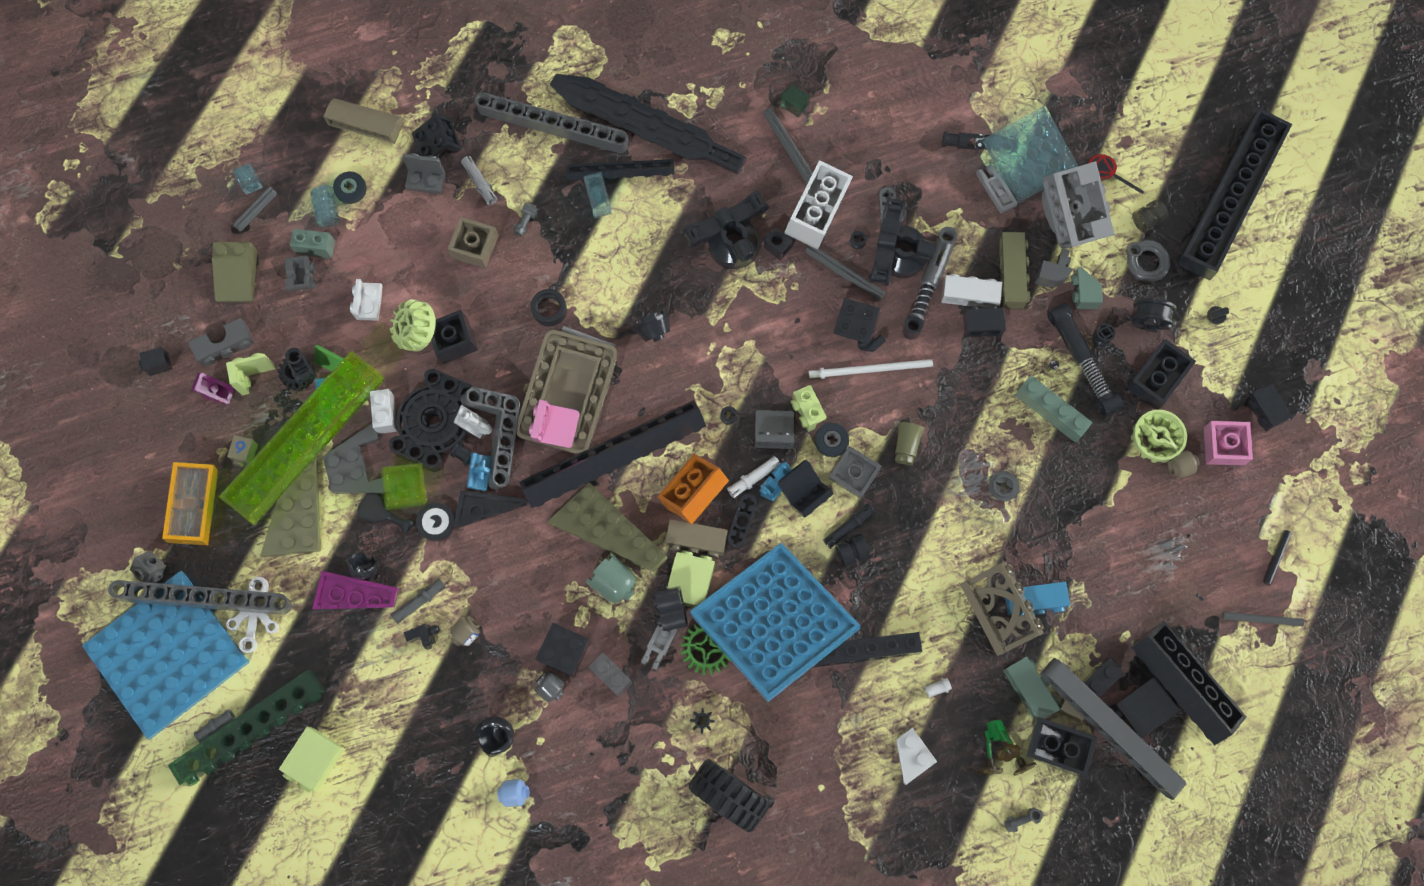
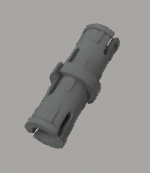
M227 709L215 719L211 718L205 726L193 733L195 739L202 743L211 735L218 734L222 728L236 720L234 713Z

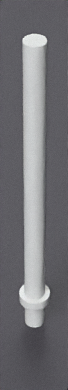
M933 360L834 369L820 368V370L809 371V378L820 377V379H825V377L933 367Z

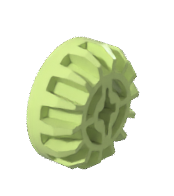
M409 299L398 305L399 309L397 308L393 312L396 316L390 319L393 322V327L390 328L393 334L391 337L399 348L418 352L423 350L433 337L435 315L431 306L426 302Z
M1149 411L1141 416L1132 428L1131 440L1135 443V451L1139 450L1143 459H1151L1153 463L1158 461L1162 463L1168 462L1179 455L1186 446V428L1183 422L1169 411ZM1143 435L1147 437L1148 447L1143 443ZM1152 447H1153V448H1159V447H1160V448L1163 449V451H1161V452H1154V451H1151L1150 449H1151Z

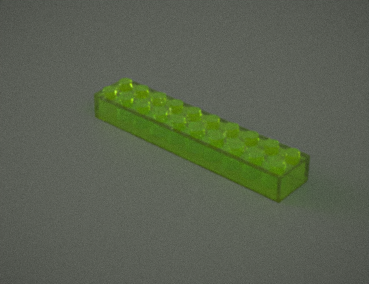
M351 350L220 494L219 498L255 526L369 399L370 391H376L385 381L381 373Z

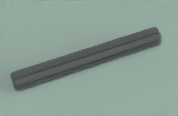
M768 108L764 110L766 120L803 179L808 183L813 174L773 109Z
M807 246L805 252L878 301L884 297L885 291L823 250Z

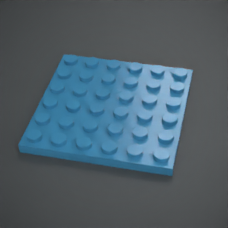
M782 543L690 611V615L767 702L772 700L860 629L857 621Z
M183 571L178 572L164 583L194 586ZM164 590L158 593L157 598L163 597ZM181 592L178 595L177 600H181L184 597L185 593ZM201 595L198 596L197 602L203 600ZM137 603L82 645L145 737L150 740L250 663L213 611L202 608Z

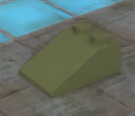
M213 242L212 267L215 301L217 303L254 301L258 251L251 242Z

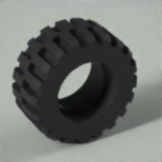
M710 759L703 762L689 782V790L748 833L755 830L770 808L768 800Z

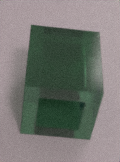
M792 85L782 93L781 107L799 118L808 107L810 96Z

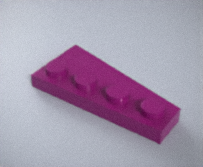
M322 571L312 609L395 607L399 588Z

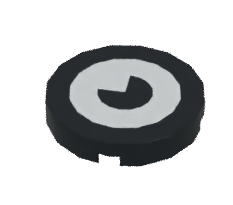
M430 503L424 506L418 513L416 527L424 538L433 542L442 541L451 535L454 529L455 515L445 504Z

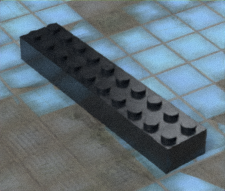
M1260 108L1256 111L1176 263L1177 265L1209 281L1217 274L1292 123Z

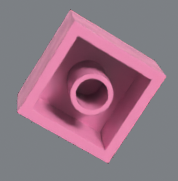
M1211 421L1203 427L1206 464L1246 465L1253 460L1250 422Z

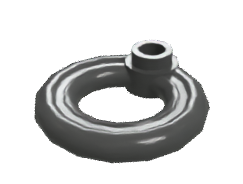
M1142 240L1133 242L1126 248L1127 265L1130 272L1137 279L1144 282H1155L1161 280L1168 273L1170 256L1160 243L1154 240ZM1143 251H1152L1158 256L1159 266L1154 271H1146L1140 267L1138 257Z

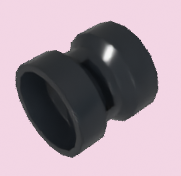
M1108 323L1098 326L1092 335L1093 343L1098 347L1107 346L1115 337L1114 327Z

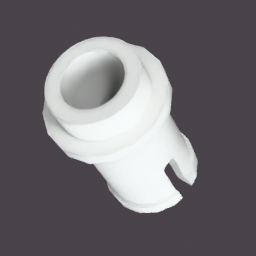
M943 677L938 682L924 686L929 698L943 692L949 693V690L952 689L948 678L943 679Z

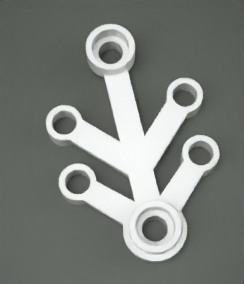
M255 577L249 582L247 591L268 592V581L263 577ZM258 584H262V588L260 590L256 589ZM245 597L238 599L239 605L243 604ZM261 599L257 602V607H260ZM277 603L278 608H282V605ZM240 612L234 618H230L226 626L228 629L236 631L239 629L240 623L249 617L246 637L240 640L239 648L242 652L253 653L257 648V641L254 638L258 617L265 625L266 631L271 634L278 632L279 625L272 621L267 614ZM235 621L236 626L231 628V623ZM274 624L275 629L270 631V625ZM252 642V647L247 649V644Z

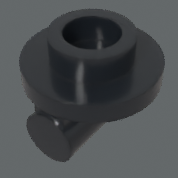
M1211 307L1207 312V318L1212 324H1222L1226 320L1227 314H1229L1228 307Z

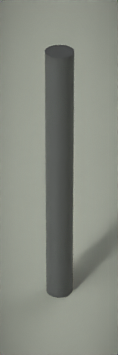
M1222 612L1223 620L1304 626V619Z

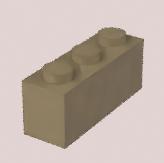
M670 519L665 543L666 546H669V549L674 551L686 549L693 554L698 555L702 552L707 553L709 557L719 558V556L724 555L728 530L698 524L691 525L687 522Z

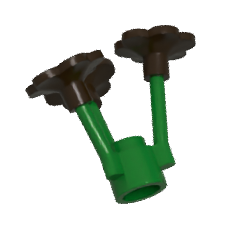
M993 720L987 723L988 730L984 732L987 742L986 766L979 768V774L993 775L1002 774L1003 768L994 766L991 738L994 741L1001 740L1002 748L996 751L998 761L1004 760L1009 762L1013 758L1017 759L1016 763L1019 767L1013 773L1014 776L1022 774L1037 765L1036 762L1028 764L1023 757H1020L1021 748L1019 745L1013 744L1002 720Z

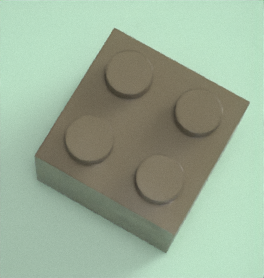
M460 217L447 250L452 259L487 268L499 236L496 228Z

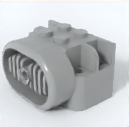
M1096 162L1043 177L1042 205L1048 223L1056 234L1057 242L1061 249L1075 247L1115 235L1109 214L1110 206L1105 199L1104 194L1106 191L1101 183Z

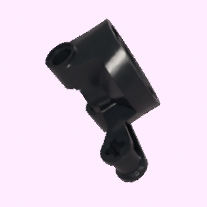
M759 190L748 195L741 203L729 209L728 207H723L716 211L713 217L701 223L689 224L681 230V234L688 240V246L693 249L708 241L711 257L718 265L726 269L736 270L747 267L758 255L760 243L758 232L750 221L769 209L768 203H765L761 197L762 193ZM738 234L742 236V240L733 245V242L726 236Z
M887 196L870 276L871 283L875 281L885 283V286H888L891 276L909 278L917 275L924 268L928 260L933 258L936 242L927 240L918 230L912 227L900 226L906 205L905 199L901 201ZM897 242H906L913 247L914 253L913 251L904 252L900 248L896 249L895 244Z

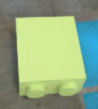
M688 551L677 552L667 588L680 586L684 605L695 608L707 598L715 561H712V558L701 555L700 558L695 557L693 553Z
M307 726L279 770L284 772L282 776L293 782L296 780L301 783L299 787L306 792L318 791L345 751V748L316 729Z

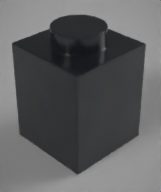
M163 347L139 353L141 359L139 360V366L148 375L153 376L172 370L169 353Z

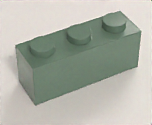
M1025 657L1003 670L1035 722L1037 716L1046 719L1059 711V701L1054 694L1051 695L1048 691V684L1036 672L1037 666L1033 660Z

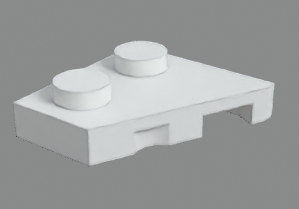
M913 728L896 739L903 783L907 785L937 761Z

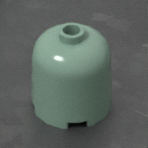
M611 553L608 557L610 560L605 558L593 571V579L588 578L586 583L610 603H619L623 599L628 601L635 593L632 590L636 585L635 575Z

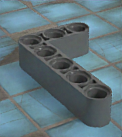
M472 387L462 395V405L469 409L496 414L490 454L491 470L488 486L493 490H498L509 482L520 402L511 395ZM469 394L475 397V402L469 399ZM487 398L493 401V406L488 404ZM506 402L511 405V410L506 407ZM503 420L508 422L509 428L503 425ZM500 439L506 441V447L501 445ZM498 457L503 459V465L498 463ZM495 475L500 477L501 484L495 481Z

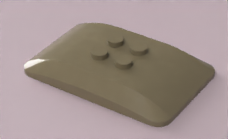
M557 330L547 332L518 418L516 434L522 439L536 442L531 438L529 428L535 420L533 415L535 405H538L539 400H544L553 406L577 410L580 415L571 448L541 442L536 443L574 454L588 450L618 355L616 349L608 344Z

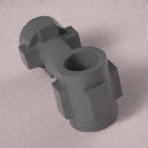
M531 203L523 205L521 213L524 215L520 223H515L513 226V233L515 235L523 237L527 233L528 229L525 227L530 218L535 219L539 212L535 205Z
M1032 807L1029 808L1027 814L1015 819L1009 816L1003 822L1008 833H1014L1018 831V826L1031 821L1035 824L1041 822L1043 812Z

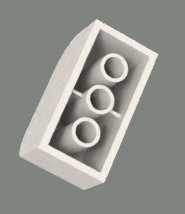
M819 160L784 234L818 249L853 176Z

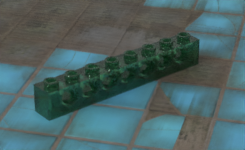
M307 670L168 764V767L179 786L191 787L200 781L199 778L204 774L209 775L217 770V766L222 762L226 763L235 757V753L251 747L254 740L267 736L270 733V729L286 723L289 716L302 712L305 709V705L318 701L322 697L321 694L326 691L315 673ZM300 689H303L304 696L298 699L297 693ZM286 701L287 707L281 711L280 704ZM268 712L270 718L266 723H264L263 716L265 713ZM251 724L252 731L247 735L245 729ZM233 736L235 741L234 744L230 747L228 745V740L230 737ZM216 748L217 755L212 759L211 751ZM196 760H198L199 767L195 771L193 769V764Z

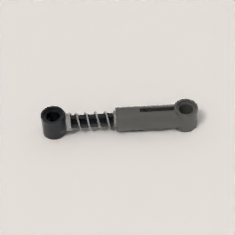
M944 227L939 232L933 258L929 259L920 281L922 289L919 290L920 294L916 297L917 302L914 303V309L911 310V314L903 325L902 332L907 339L918 338L922 331L923 315L926 313V307L929 306L928 302L931 300V294L934 293L933 290H937L957 240V231L952 227ZM943 237H948L951 241H946ZM940 250H943L944 253L942 255L941 261L939 262L937 261V258L939 256ZM914 325L917 330H911L908 326Z

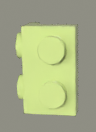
M811 385L793 392L792 407L795 411L798 410L801 416L799 420L802 427H806L808 432L816 428L817 423L826 420V415Z

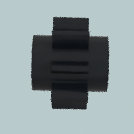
M704 708L701 709L699 714L694 711L693 713L696 717L695 719H690V722L695 723L693 730L699 728L701 729V734H703L706 728L711 731L709 725L710 723H715V720H710L709 718L712 712L706 714L704 713ZM698 717H707V725L704 726L703 724H701L699 726Z

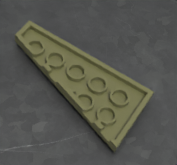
M588 483L547 522L552 527H557L568 534L577 536L581 540L603 550H608L621 558L628 559L634 564L652 572L668 559L655 544L591 483Z

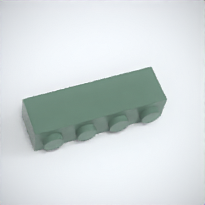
M1030 375L1015 395L1075 443L1093 423L1032 375Z

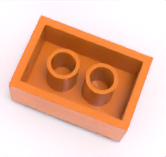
M693 454L657 498L667 510L692 525L729 480L719 467Z

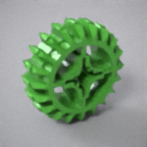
M694 624L696 631L693 632L689 628L687 632L691 636H683V639L688 641L687 643H681V647L687 648L681 651V655H688L683 661H691L688 668L691 669L695 665V673H698L700 668L703 669L702 675L704 676L706 675V670H710V675H714V668L720 673L721 668L719 666L722 665L724 668H727L728 665L724 661L731 662V660L712 642V639L702 628L699 629L698 625ZM706 633V638L703 642L692 643L698 635ZM709 639L710 647L713 648V650L710 651V653H707V658H705L706 653L705 649H703L702 646H705V644L708 643ZM691 649L702 653V663L692 656ZM723 654L718 661L708 664L711 655Z

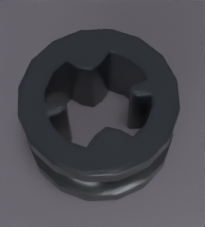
M862 231L853 232L849 240L851 247L854 249L863 248L866 244L867 236ZM858 237L862 238L858 243L855 242Z
M731 406L724 407L720 414L721 422L726 425L733 424L738 416L736 409ZM727 411H730L734 418L731 417L728 420L724 413L727 414Z

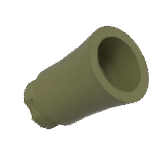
M908 422L898 423L895 462L913 465L922 434L925 430L923 426Z

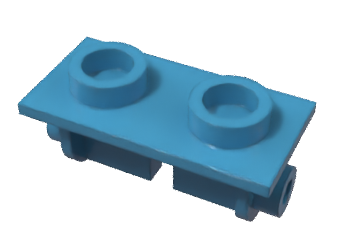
M786 462L779 463L772 472L775 476L774 479L769 476L760 486L761 496L774 501L780 495L781 489L778 486V481L792 470Z

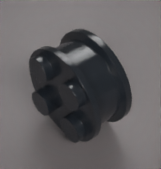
M1139 299L1134 301L1133 306L1136 310L1135 315L1131 317L1132 326L1145 327L1148 332L1153 333L1158 332V330H1171L1174 327L1172 315L1176 312L1177 307L1173 303L1159 299Z

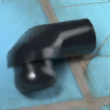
M879 334L869 344L858 341V348L862 351L874 352L886 342V339Z

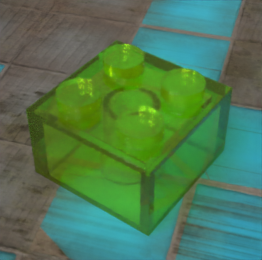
M422 463L382 467L380 473L385 510L418 507L426 504L427 498Z

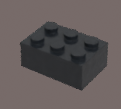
M1164 338L1126 389L1154 409L1159 410L1195 364L1196 360Z

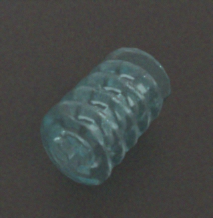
M330 185L317 186L310 192L316 224L321 227H333L340 222L337 218L336 201L333 199V187Z

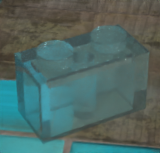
M601 172L584 176L585 187L594 218L612 214Z

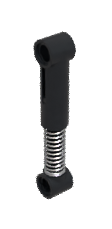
M1062 303L1047 310V317L1050 323L1057 328L1076 365L1082 367L1081 369L1085 373L1086 378H1088L1089 384H1092L1091 387L1095 390L1094 393H1097L1096 405L1100 414L1106 417L1123 409V402L1116 392H1111L1108 389L1109 387H1106L1107 384L1103 381L1104 378H1101V372H1098L1099 369H1096V363H1093L1094 355L1073 319L1070 306L1067 303Z

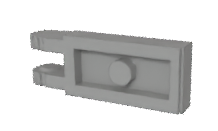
M992 165L986 166L990 176L989 179L982 169L976 171L977 177L983 183V187L1000 214L1017 206L1018 202L1001 175L996 172Z
M657 626L641 663L646 665L652 651L659 655L654 661L652 668L657 670L679 628L663 631L662 627Z

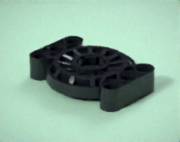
M429 369L423 376L427 385L412 391L401 403L396 422L400 435L390 439L389 448L397 457L429 471L438 472L444 466V461L440 455L451 452L453 447L458 442L462 443L468 434V431L453 422L462 405V395L473 386L439 370ZM438 377L436 382H430L431 378ZM455 384L453 389L447 390L448 385ZM470 395L469 399L475 402V397ZM439 416L441 423L437 422L434 425L428 426V421L431 417ZM403 443V447L400 450H395L397 444ZM415 451H420L418 457H412ZM438 458L436 464L429 465L431 459Z

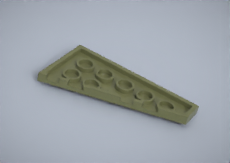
M316 438L300 439L295 442L260 554L262 558L321 552L318 448Z

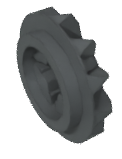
M999 471L992 475L988 484L991 496L998 501L1005 502L1014 499L1020 488L1018 479L1007 471ZM1006 480V487L1008 489L1001 493V487L998 484H1002Z

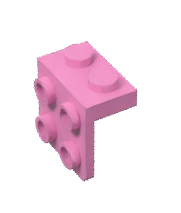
M539 400L538 405L536 404L534 407V423H531L529 428L531 438L536 442L571 448L579 420V412L573 409L553 406L547 401Z

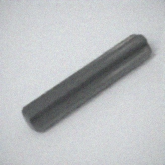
M268 187L233 223V226L237 230L242 231L277 195L275 190Z

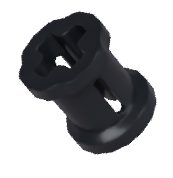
M458 442L453 447L450 456L452 458L456 457L463 462V465L469 466L471 454L475 452L469 451L461 442Z

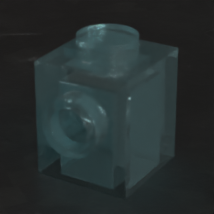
M250 163L233 170L239 186L246 195L263 188L257 172Z

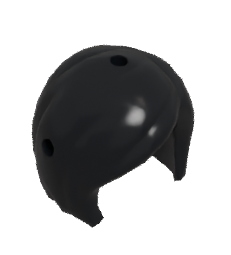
M498 716L489 717L476 726L478 742L488 757L502 754L513 744V726L504 718Z

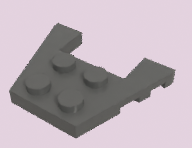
M370 424L323 456L333 494H394L388 476L369 481L361 446L380 441L378 433L373 429V424Z

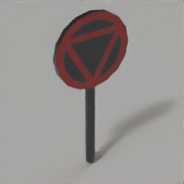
M1098 154L1089 160L1088 164L1096 162L1101 180L1114 177L1139 193H1144L1142 189L1115 174L1117 164L1110 156Z

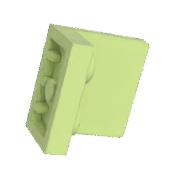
M255 353L247 358H235L231 362L226 363L229 382L241 395L250 394L249 387H251V382L248 376L276 369L274 363L262 353Z

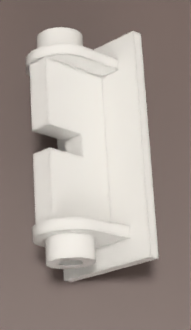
M463 405L460 406L453 423L480 439L482 434H490L492 432L491 425L487 423L488 421Z

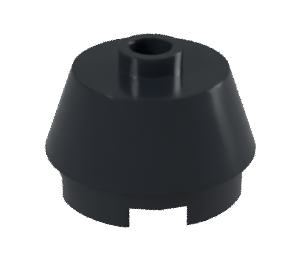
M665 309L660 311L661 315L659 316L657 313H653L642 318V323L640 324L638 321L633 322L636 327L635 331L645 342L651 339L654 342L664 338L663 334L670 332V319Z

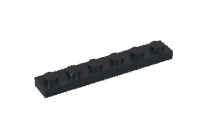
M674 159L565 165L566 181L597 180L601 178L615 179L619 177L633 178L636 176L651 177L654 175L669 176L675 174Z

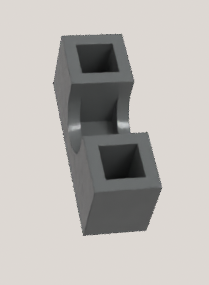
M242 318L224 325L226 337L220 343H213V340L206 334L188 342L196 361L203 367L211 366L216 361L228 358L233 353L245 350L255 343L248 325Z

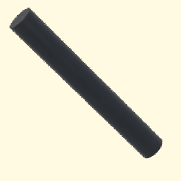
M1284 530L1263 581L1266 585L1271 586L1292 534L1288 530Z

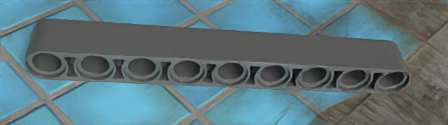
M479 93L475 97L478 112L483 116L617 153H624L629 148L626 132L488 93Z
M123 580L112 582L108 588V592L113 598L129 603L285 615L292 608L291 601L280 593ZM124 587L123 593L118 595V590ZM144 589L143 595L138 597V592ZM164 590L163 597L157 598L158 593ZM184 592V597L181 600H177L178 595ZM201 594H205L204 599L200 602H197L198 596ZM225 595L224 601L217 603L218 598ZM245 597L243 604L237 605L238 599ZM264 598V604L257 607V602ZM285 600L284 606L277 608V603Z
M1053 658L1040 673L1042 678L1164 796L1175 800L1186 786L1185 780L1063 662Z

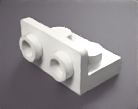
M356 279V284L352 287L354 300L350 304V312L356 320L379 321L383 289L381 283H363L361 279Z

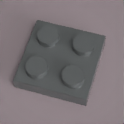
M849 446L828 479L862 499L882 466Z

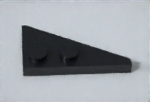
M460 490L454 528H461L527 506L528 500Z

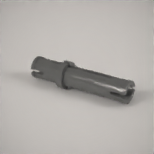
M438 578L426 588L420 589L421 592L391 613V617L399 624L423 604L431 602L432 598L444 590L446 586Z

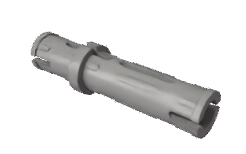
M464 157L461 163L475 183L477 192L483 196L487 205L494 204L497 201V197L492 192L491 185L484 179L472 157Z

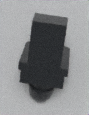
M419 625L414 629L404 632L406 642H414L421 639L422 645L426 650L432 649V644L436 643L434 635L439 633L440 628L438 625Z

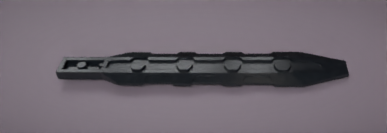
M555 74L550 83V86L571 107L606 120L609 124L619 129L623 128L640 136L641 139L671 150L672 153L687 160H707L735 174H739L746 161V156L715 143L704 129L691 123L682 122L658 108L649 107L638 102L637 99L627 94L623 95L606 87L605 84L589 77Z

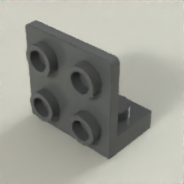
M415 153L403 154L402 158L408 169L405 184L406 190L442 194L446 174L439 158L431 155L427 157L419 156Z
M757 410L755 448L793 449L794 412Z

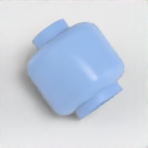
M521 779L505 780L498 787L497 791L498 800L505 807H520L524 805L530 794L529 787Z

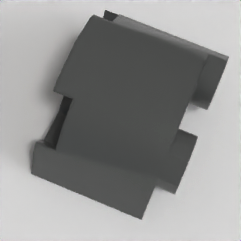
M307 255L285 259V270L287 273L285 290L287 292L316 288L315 280L312 276V273H315V266L313 262L309 261Z

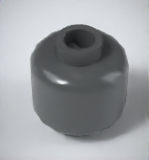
M544 672L534 683L536 686L535 692L546 702H551L554 699L558 701L564 694L562 690L564 682L553 672L547 674Z

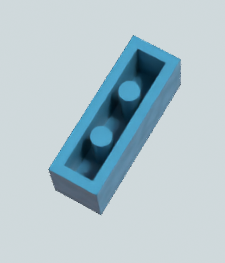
M1066 582L1023 587L1025 591L1023 595L1026 600H1030L1035 616L1046 614L1045 611L1053 610V613L1064 612L1065 608L1070 606ZM1004 597L1007 615H1012L1014 602Z

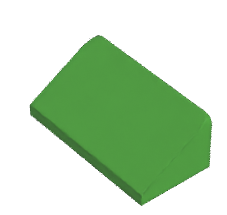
M319 345L314 347V362L343 378H347L353 368L348 360Z

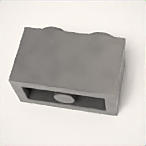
M604 653L589 666L618 697L632 684V681Z

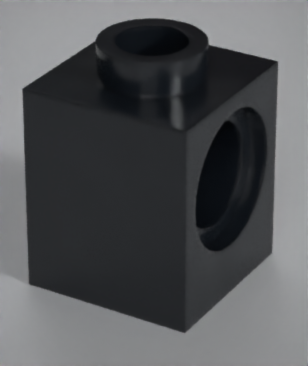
M776 227L772 232L768 231L763 238L764 248L780 261L791 250L793 240ZM779 241L781 244L775 245L772 242Z

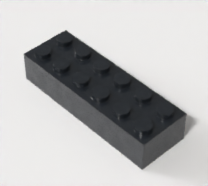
M1165 621L1149 630L1132 646L1136 655L1142 659L1150 672L1159 679L1163 687L1170 692L1177 704L1186 711L1190 719L1197 724L1205 737L1214 746L1232 736L1247 716Z

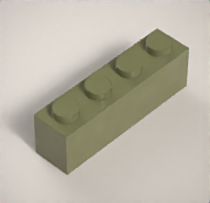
M1002 232L999 239L1000 282H1002L1001 308L1024 309L1027 302L1030 301V291H1027L1029 274H1026V268L1029 265V258L1026 256L1028 239H1025V232Z

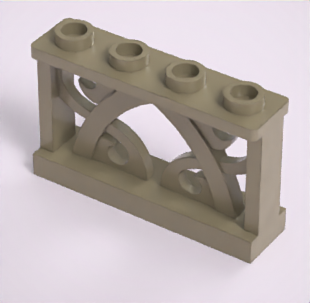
M1001 562L960 584L997 656L1044 634L1042 630L1044 626L1041 620L1035 617L1032 603L1024 597L1023 593L1025 591L1020 582H1016L1013 576L1015 572L1012 566L1006 562ZM996 573L1004 575L1005 583L1000 584L998 578L995 583L996 587H993V575ZM987 577L988 587H975L974 583ZM987 594H990L991 598L989 605H985L983 602L984 598L989 599ZM995 595L1005 597L1014 602L1010 622L1000 616H990L989 612L995 605ZM1023 621H1027L1031 626V630L1027 635L1020 634L1015 630L1016 626L1020 629H1025L1022 626ZM996 622H1003L1007 626L1006 629L1003 625L1001 629H998ZM1011 633L1020 639L1008 646L1004 642Z

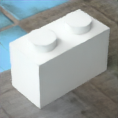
M389 389L370 391L373 429L378 434L397 432L394 395Z

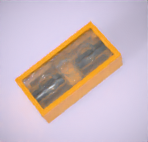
M173 462L162 537L167 543L208 545L218 470L214 465Z

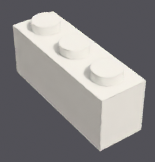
M957 274L946 275L943 281L941 303L980 308L998 307L1001 300L1002 282H997L995 279L982 280L974 276L966 278L960 277Z

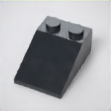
M1037 716L1026 757L1080 778L1087 777L1097 737Z

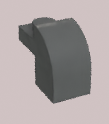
M1063 248L1056 264L1044 260L1039 268L1035 284L1049 288L1062 285L1073 270L1069 268L1071 257L1068 256L1070 250Z

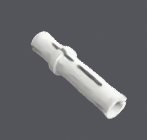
M773 456L746 476H741L739 481L727 488L730 491V495L735 498L746 489L750 490L753 484L777 468L779 460Z

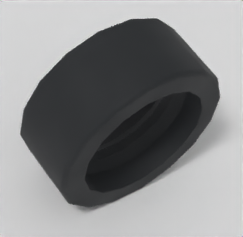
M543 289L532 298L531 312L539 324L547 327L555 326L566 317V301L557 290ZM549 298L557 300L560 304V309L556 315L552 317L540 315L538 306L541 301Z

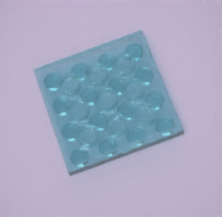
M1046 105L982 140L1001 177L1018 203L1044 189L1043 177L1078 167Z

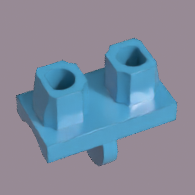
M477 453L471 454L467 488L487 490L491 470V456L479 455Z

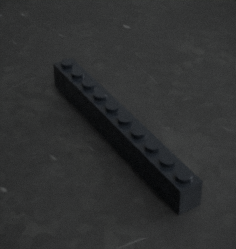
M692 400L521 480L519 483L531 508L539 507L553 498H559L570 490L578 489L587 482L595 481L604 474L612 473L623 465H629L640 457H646L657 449L665 448L674 441L682 440L691 433L699 432L702 428L706 427L698 405Z

